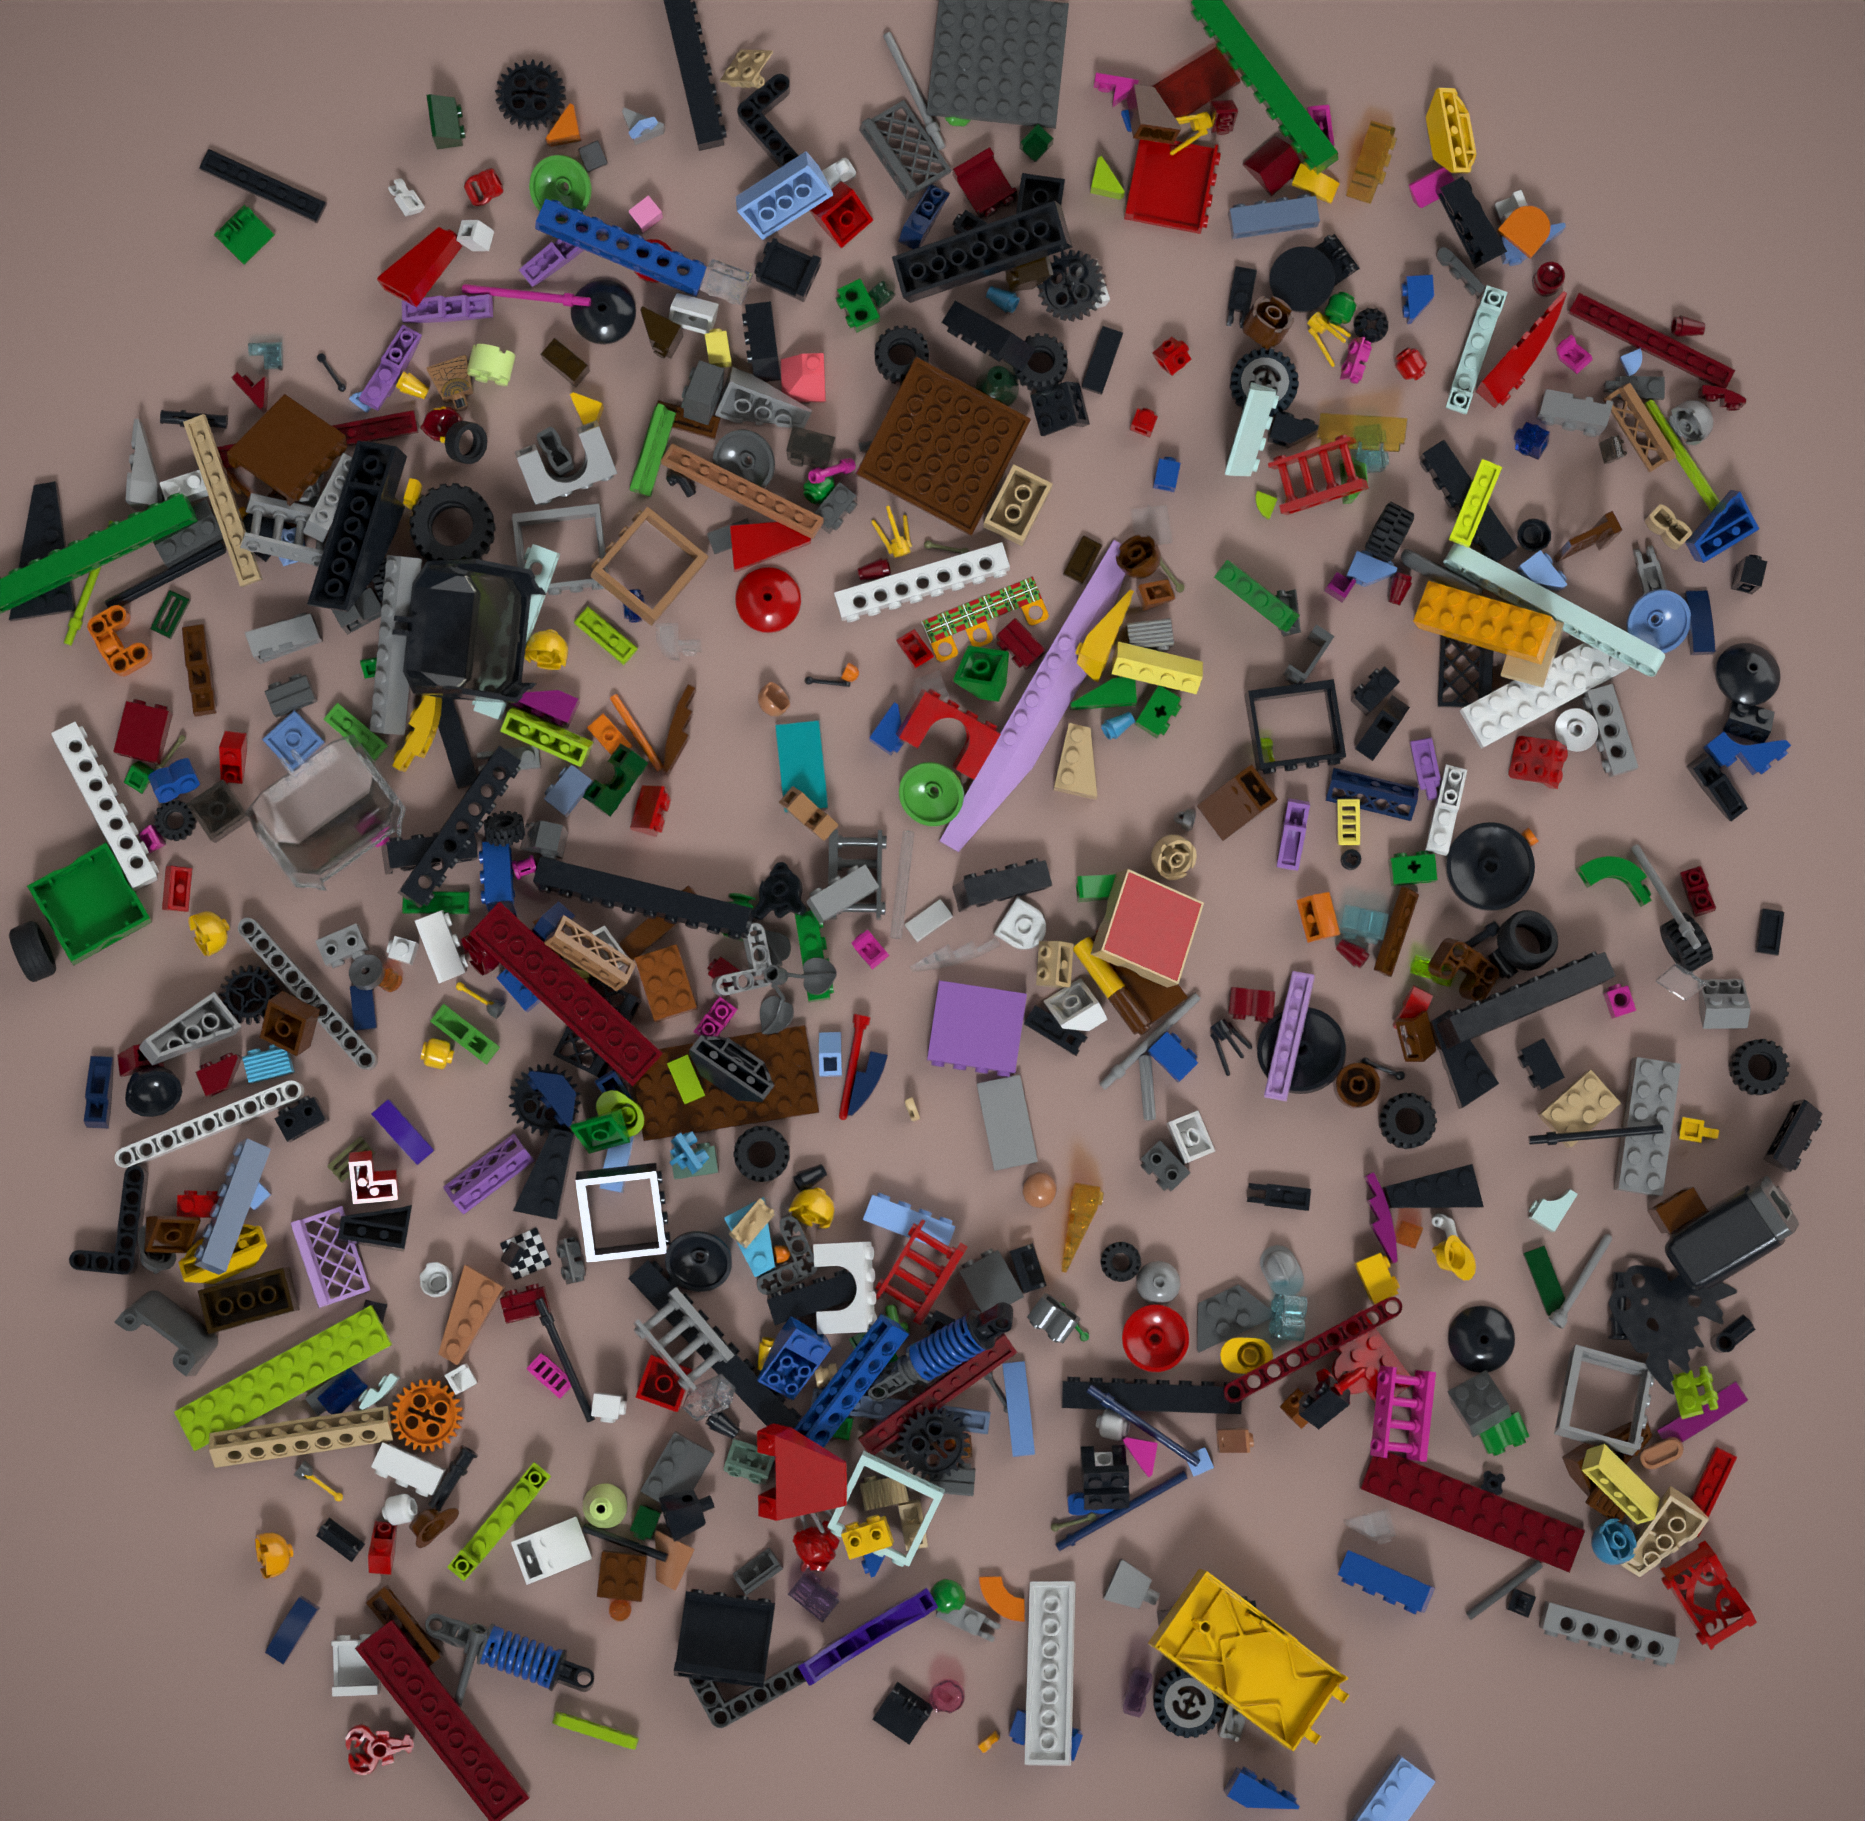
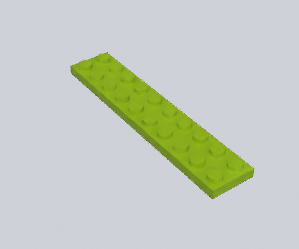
M370 1305L174 1411L193 1450L197 1451L209 1444L210 1433L238 1429L393 1344L373 1306Z

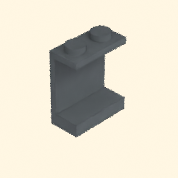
M1316 624L1307 639L1319 646L1321 650L1305 674L1289 664L1283 674L1286 676L1285 680L1291 685L1304 683L1335 636Z

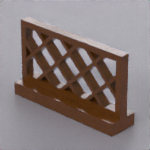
M1613 510L1604 514L1591 530L1568 540L1554 556L1556 562L1596 544L1598 550L1606 548L1622 531Z

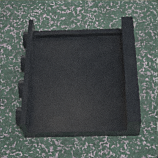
M691 1589V1592L686 1591L677 1656L674 1664V1676L764 1688L775 1603H771V1600L766 1598H758V1601L749 1600V1597L744 1595H736L735 1598L727 1597V1594L722 1592H714L712 1595L705 1594L703 1590Z

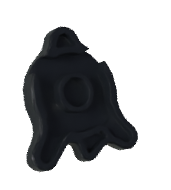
M778 862L769 873L771 876L765 882L762 880L760 884L759 903L753 910L754 919L758 921L764 919L771 911H774L777 918H782L790 912L796 915H803L807 910L801 900L803 892L801 880L789 869L786 863Z

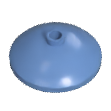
M1659 589L1650 591L1633 604L1627 618V632L1661 650L1663 653L1670 652L1684 641L1689 632L1691 617L1689 606L1680 595L1670 590ZM1656 615V619L1651 621L1652 616Z

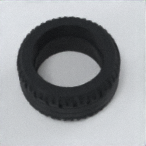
M1532 910L1514 913L1501 925L1497 934V945L1503 958L1511 966L1524 971L1541 968L1555 955L1558 948V935L1550 920L1541 913L1539 914ZM1516 927L1525 928L1535 935L1540 945V954L1530 953L1522 948L1516 939Z
M29 921L12 928L9 932L10 943L26 978L29 981L37 982L53 975L56 971V963L40 926L34 921Z

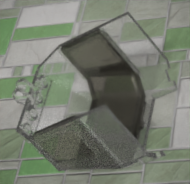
M354 734L332 741L306 761L293 749L290 751L291 755L300 764L295 769H292L286 758H280L279 760L288 771V774L262 791L246 810V815L256 836L295 887H310L327 891L324 882L395 831L401 838V827L406 807L378 765Z

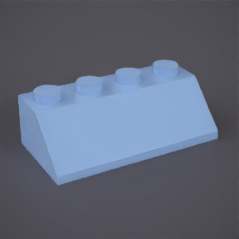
M805 151L737 195L736 207L737 212L757 235L764 240L833 196V192L819 165Z
M1398 1754L1351 1821H1408L1436 1781Z

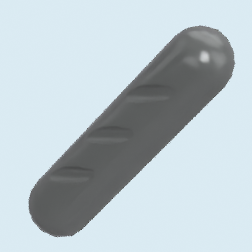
M1403 550L1401 560L1410 569L1442 585L1482 595L1483 588L1412 550Z

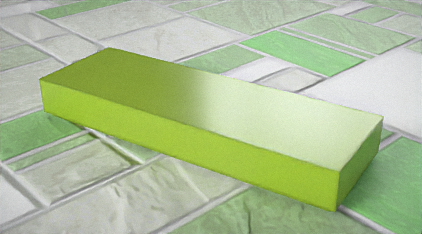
M588 606L574 621L578 628L622 665H625L638 650L634 644Z

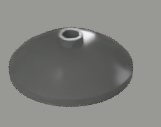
M735 430L723 436L715 447L713 464L762 488H765L772 480L775 471L774 454L768 442L759 434L750 430ZM748 456L751 457L752 463L748 462Z

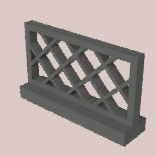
M904 100L874 118H868L862 122L859 131L907 201L913 198L919 191L951 173L952 170ZM902 108L907 115L906 121L894 119V113ZM880 120L890 122L888 132L879 130L875 123ZM892 123L905 126L903 135L891 133ZM907 127L915 128L918 131V139L905 136ZM889 137L902 140L900 149L892 148L889 145ZM904 141L916 143L915 153L903 150ZM919 144L929 147L931 150L930 157L917 154ZM901 155L914 158L912 167L902 164L900 161ZM916 158L929 161L927 171L915 168ZM931 162L940 164L943 171L940 173L930 172ZM913 172L926 175L925 181L917 186L912 179Z

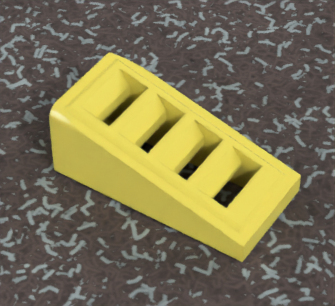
M1337 799L1338 845H1360V799ZM1342 806H1355V809L1342 810ZM1354 815V819H1342V816ZM1343 825H1354V828H1343ZM1343 834H1354V837H1343Z

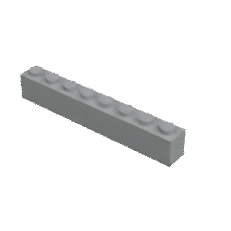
M387 555L370 719L371 732L405 734L409 684L403 673L407 637L392 635V630L403 629L407 631L408 623H398L394 621V616L409 617L412 583L421 571L422 559Z

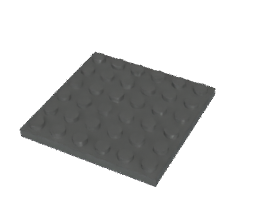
M939 0L927 115L1025 126H1036L1039 124L1044 128L1056 129L1069 3L1042 0Z

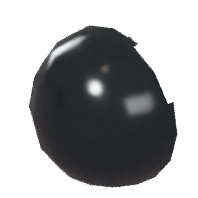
M146 1066L134 1072L127 1084L125 1094L126 1106L133 1113L143 1117L163 1115L172 1110L180 1101L183 1092L181 1083L172 1071L164 1067Z

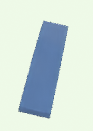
M1025 1361L1003 1363L1013 1457L1035 1455Z

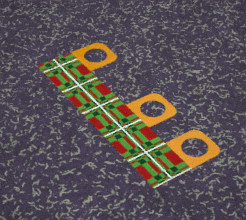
M1030 577L921 622L937 660L944 662L958 655V649L952 637L955 633L966 630L971 645L981 647L991 643L993 640L986 622L990 619L1021 607L1029 625H1036L1047 620L1049 614L1034 578ZM1032 606H1039L1042 609L1043 615L1040 619L1034 620L1030 618L1029 609ZM978 628L984 629L987 633V638L983 642H977L973 638V632ZM943 642H947L952 646V652L948 656H942L938 652V647Z

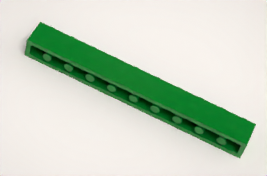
M1223 0L1191 1L1192 11L1190 12L1197 22H1202L1205 26L1203 30L1209 38L1213 37L1217 42L1215 45L1222 55L1226 54L1231 68L1234 71L1238 70L1242 75L1240 78L1247 88L1249 86L1254 91L1253 96L1259 104L1263 103L1265 105L1268 117L1272 121H1277L1281 134L1284 137L1288 136L1292 141L1290 144L1297 154L1301 153L1305 158L1303 162L1310 171L1313 169L1318 175L1338 161V151Z
M183 493L172 494L167 498V501L153 503L147 507V510L141 513L134 512L128 515V519L122 522L115 521L101 532L100 530L88 534V538L82 541H72L65 549L53 550L48 553L46 558L34 559L28 563L29 566L9 571V575L3 578L0 577V614L197 522L198 519L188 497Z

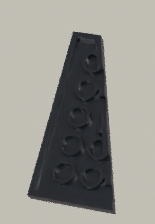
M57 482L33 486L18 567L21 569L29 566L28 563L34 559L48 557V553L53 550L67 548ZM72 581L12 608L9 621L75 611Z

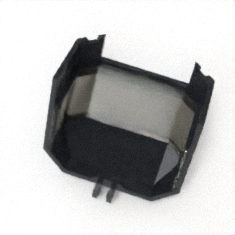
M479 559L426 562L412 583L409 617L394 616V621L408 623L407 631L403 629L392 630V635L407 637L403 673L413 694L453 700L517 703L528 689H532L537 684L522 683L531 596L546 595L543 588H539L534 580L535 575L531 569Z

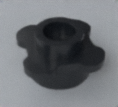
M1491 1471L1484 1472L1481 1489L1493 1492L1495 1495H1501L1505 1476L1501 1473L1498 1475L1492 1474Z

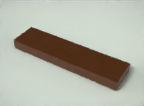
M1402 886L1374 967L1375 971L1388 977L1393 975L1419 897L1418 893Z

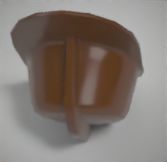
M449 1508L443 1512L427 1509L419 1513L409 1525V1529L416 1536V1547H426L440 1533L452 1525L459 1515L458 1509Z

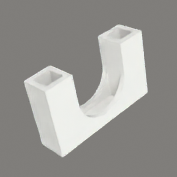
M871 1242L813 1244L814 1267H844L854 1276L857 1286L856 1296L847 1308L840 1311L816 1312L817 1334L868 1332L877 1320V1315L874 1311L876 1293L873 1290L875 1271L872 1268L874 1248L871 1246Z

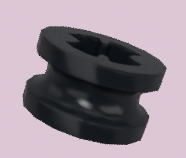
M1349 849L1343 853L1340 861L1345 869L1354 870L1361 864L1362 858L1357 850ZM1348 854L1357 858L1354 861L1355 865L1346 862L1345 859L1348 858Z

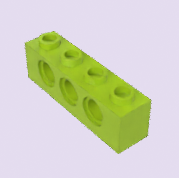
M514 706L508 711L500 732L579 767H582L587 761L594 744L591 740Z

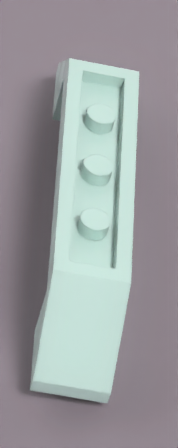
M1486 286L1450 388L1445 408L1467 414L1484 357L1508 292Z

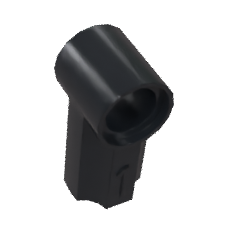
M1742 1314L1721 1332L1713 1335L1710 1341L1711 1347L1718 1353L1730 1352L1739 1342L1756 1329L1752 1322ZM1722 1336L1727 1340V1346L1724 1349L1719 1345V1339Z

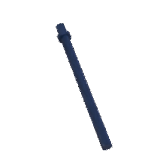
M1185 1472L1178 1473L1129 1501V1508L1115 1509L1073 1534H1066V1538L1055 1543L1057 1549L1061 1551L1070 1545L1072 1547L1075 1546V1542L1188 1479Z

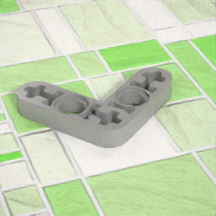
M752 923L748 938H743L749 969L715 977L712 982V990L715 994L719 996L730 995L766 987L771 984L765 978L755 981L753 976L764 974L765 969L772 965L765 930L762 925ZM753 930H754V931L756 930V931H757V935L751 936V935H750V932H752ZM760 942V945L752 946V943ZM756 949L762 951V959L760 961L754 959L753 953ZM741 975L747 978V985L745 987H741L738 983ZM722 982H732V986L724 987V989H720L719 984H722Z

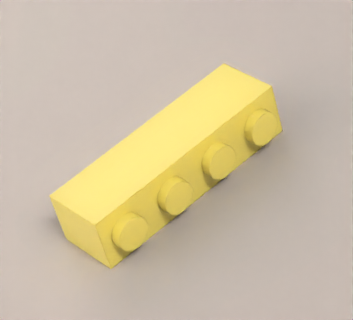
M1118 642L1112 658V674L1197 694L1203 678V662Z
M1605 1444L1587 1449L1582 1471L1637 1525L1654 1520L1660 1498Z

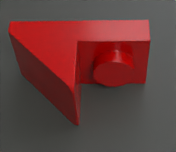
M915 629L896 640L913 669L934 657Z

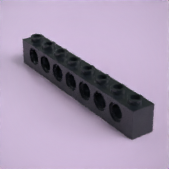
M501 746L495 749L397 892L419 908L423 904L427 906L434 897V894H432L436 886L441 887L447 878L444 875L447 869H453L458 862L457 854L461 849L463 851L467 849L472 841L469 839L473 831L477 833L484 824L481 819L485 813L490 815L496 806V803H494L498 795L502 797L509 786L506 783L509 778L512 777L514 779L521 769L518 766L521 762L520 759ZM495 768L503 771V779L494 777L493 770ZM482 786H487L491 789L490 797H484L481 794ZM470 804L478 806V815L470 814L468 810ZM458 822L466 825V833L461 834L456 830ZM446 840L453 842L454 850L452 852L444 849L443 844ZM436 858L441 861L442 868L440 870L432 868V859ZM420 877H426L429 880L428 888H422L419 885Z

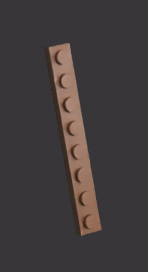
M673 443L661 459L662 465L811 539L815 537L824 523L823 517Z

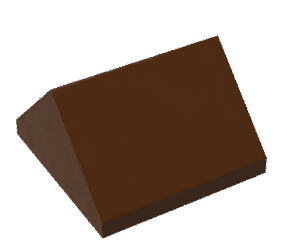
M177 1216L146 1217L145 1251L187 1253L191 1248L201 1219L198 1217Z

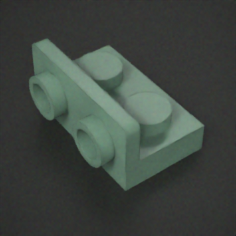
M733 1439L724 1471L733 1477L746 1478L754 1484H766L775 1457L757 1453V1446Z

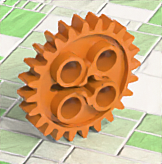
M420 1379L419 1386L411 1382V1390L403 1387L405 1395H396L400 1402L392 1403L397 1407V1410L390 1412V1414L396 1415V1419L392 1420L391 1423H397L398 1425L393 1430L394 1432L401 1431L398 1439H407L405 1446L414 1443L413 1450H416L421 1445L422 1452H425L427 1446H429L433 1452L435 1451L436 1444L442 1449L444 1448L443 1441L448 1444L452 1443L450 1435L458 1436L454 1429L462 1428L457 1421L464 1419L463 1416L458 1415V1412L464 1410V1408L457 1407L456 1404L461 1399H453L454 1391L447 1392L449 1385L441 1388V1381L439 1380L436 1385H433L432 1379H429L427 1385H425L423 1379ZM419 1394L426 1398V1404L423 1407H419L415 1403V1398ZM439 1402H443L447 1406V1412L444 1415H440L436 1411V1406ZM412 1407L421 1412H426L429 1409L430 1415L445 1419L446 1423L444 1424L434 1419H427L425 1421V1416L410 1412L408 1409ZM410 1416H415L418 1419V1426L415 1429L410 1428L407 1424ZM432 1423L439 1427L437 1436L430 1435L428 1431Z

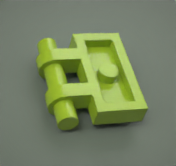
M1707 1366L1699 1368L1700 1376L1694 1378L1692 1370L1688 1374L1682 1372L1673 1375L1675 1380L1672 1381L1682 1419L1704 1414L1702 1405L1708 1404L1710 1410L1718 1409V1395L1713 1389V1377L1709 1373ZM1703 1386L1705 1394L1699 1396L1697 1387Z

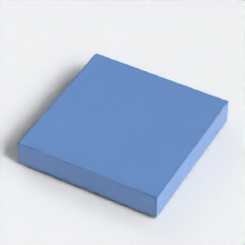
M295 710L262 739L292 772L325 743Z

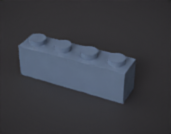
M1309 194L1298 196L1297 199L1291 200L1283 197L1276 199V202L1270 203L1262 200L1249 206L1245 204L1234 205L1233 208L1229 209L1228 213L1232 239L1318 227L1320 219L1316 196L1310 197Z

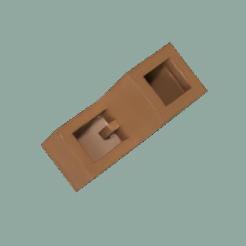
M794 786L778 802L823 841L838 826L827 813L819 809Z

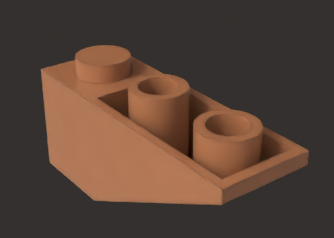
M1246 1428L1216 1429L1219 1453H1250V1447H1254L1253 1434L1249 1433Z

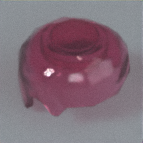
M942 1679L935 1683L929 1694L930 1705L936 1712L953 1713L962 1707L965 1700L964 1688L954 1679Z

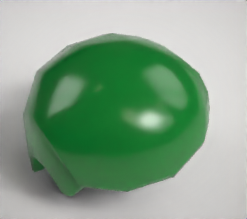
M949 1579L936 1582L930 1590V1594L938 1606L935 1610L941 1613L949 1614L953 1610H960L966 1600L963 1587L956 1581Z

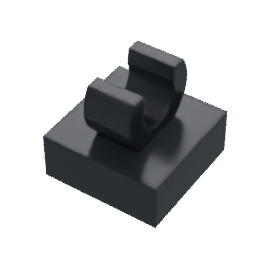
M1514 1588L1506 1609L1529 1618L1536 1597Z

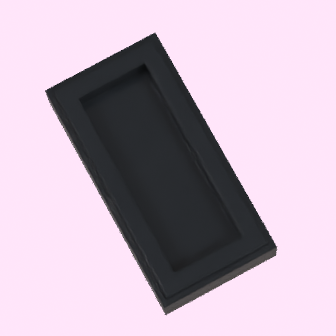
M1761 909L1755 953L1779 955L1785 912Z

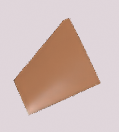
M657 1530L655 1533V1549L668 1553L669 1556L666 1562L655 1559L656 1581L676 1591L695 1549L680 1541L674 1542L671 1536Z

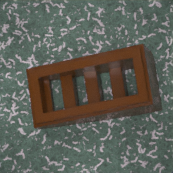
M1598 1486L1594 1488L1585 1501L1587 1505L1608 1519L1616 1518L1619 1519L1617 1522H1621L1626 1515Z

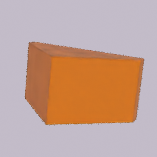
M569 103L547 135L546 141L549 146L553 147L581 141L573 104Z

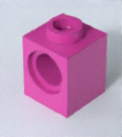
M1619 983L1608 987L1609 992L1603 994L1611 1019L1637 1011L1628 985L1621 987ZM1616 994H1620L1624 998L1622 1006H1618L1614 1002Z

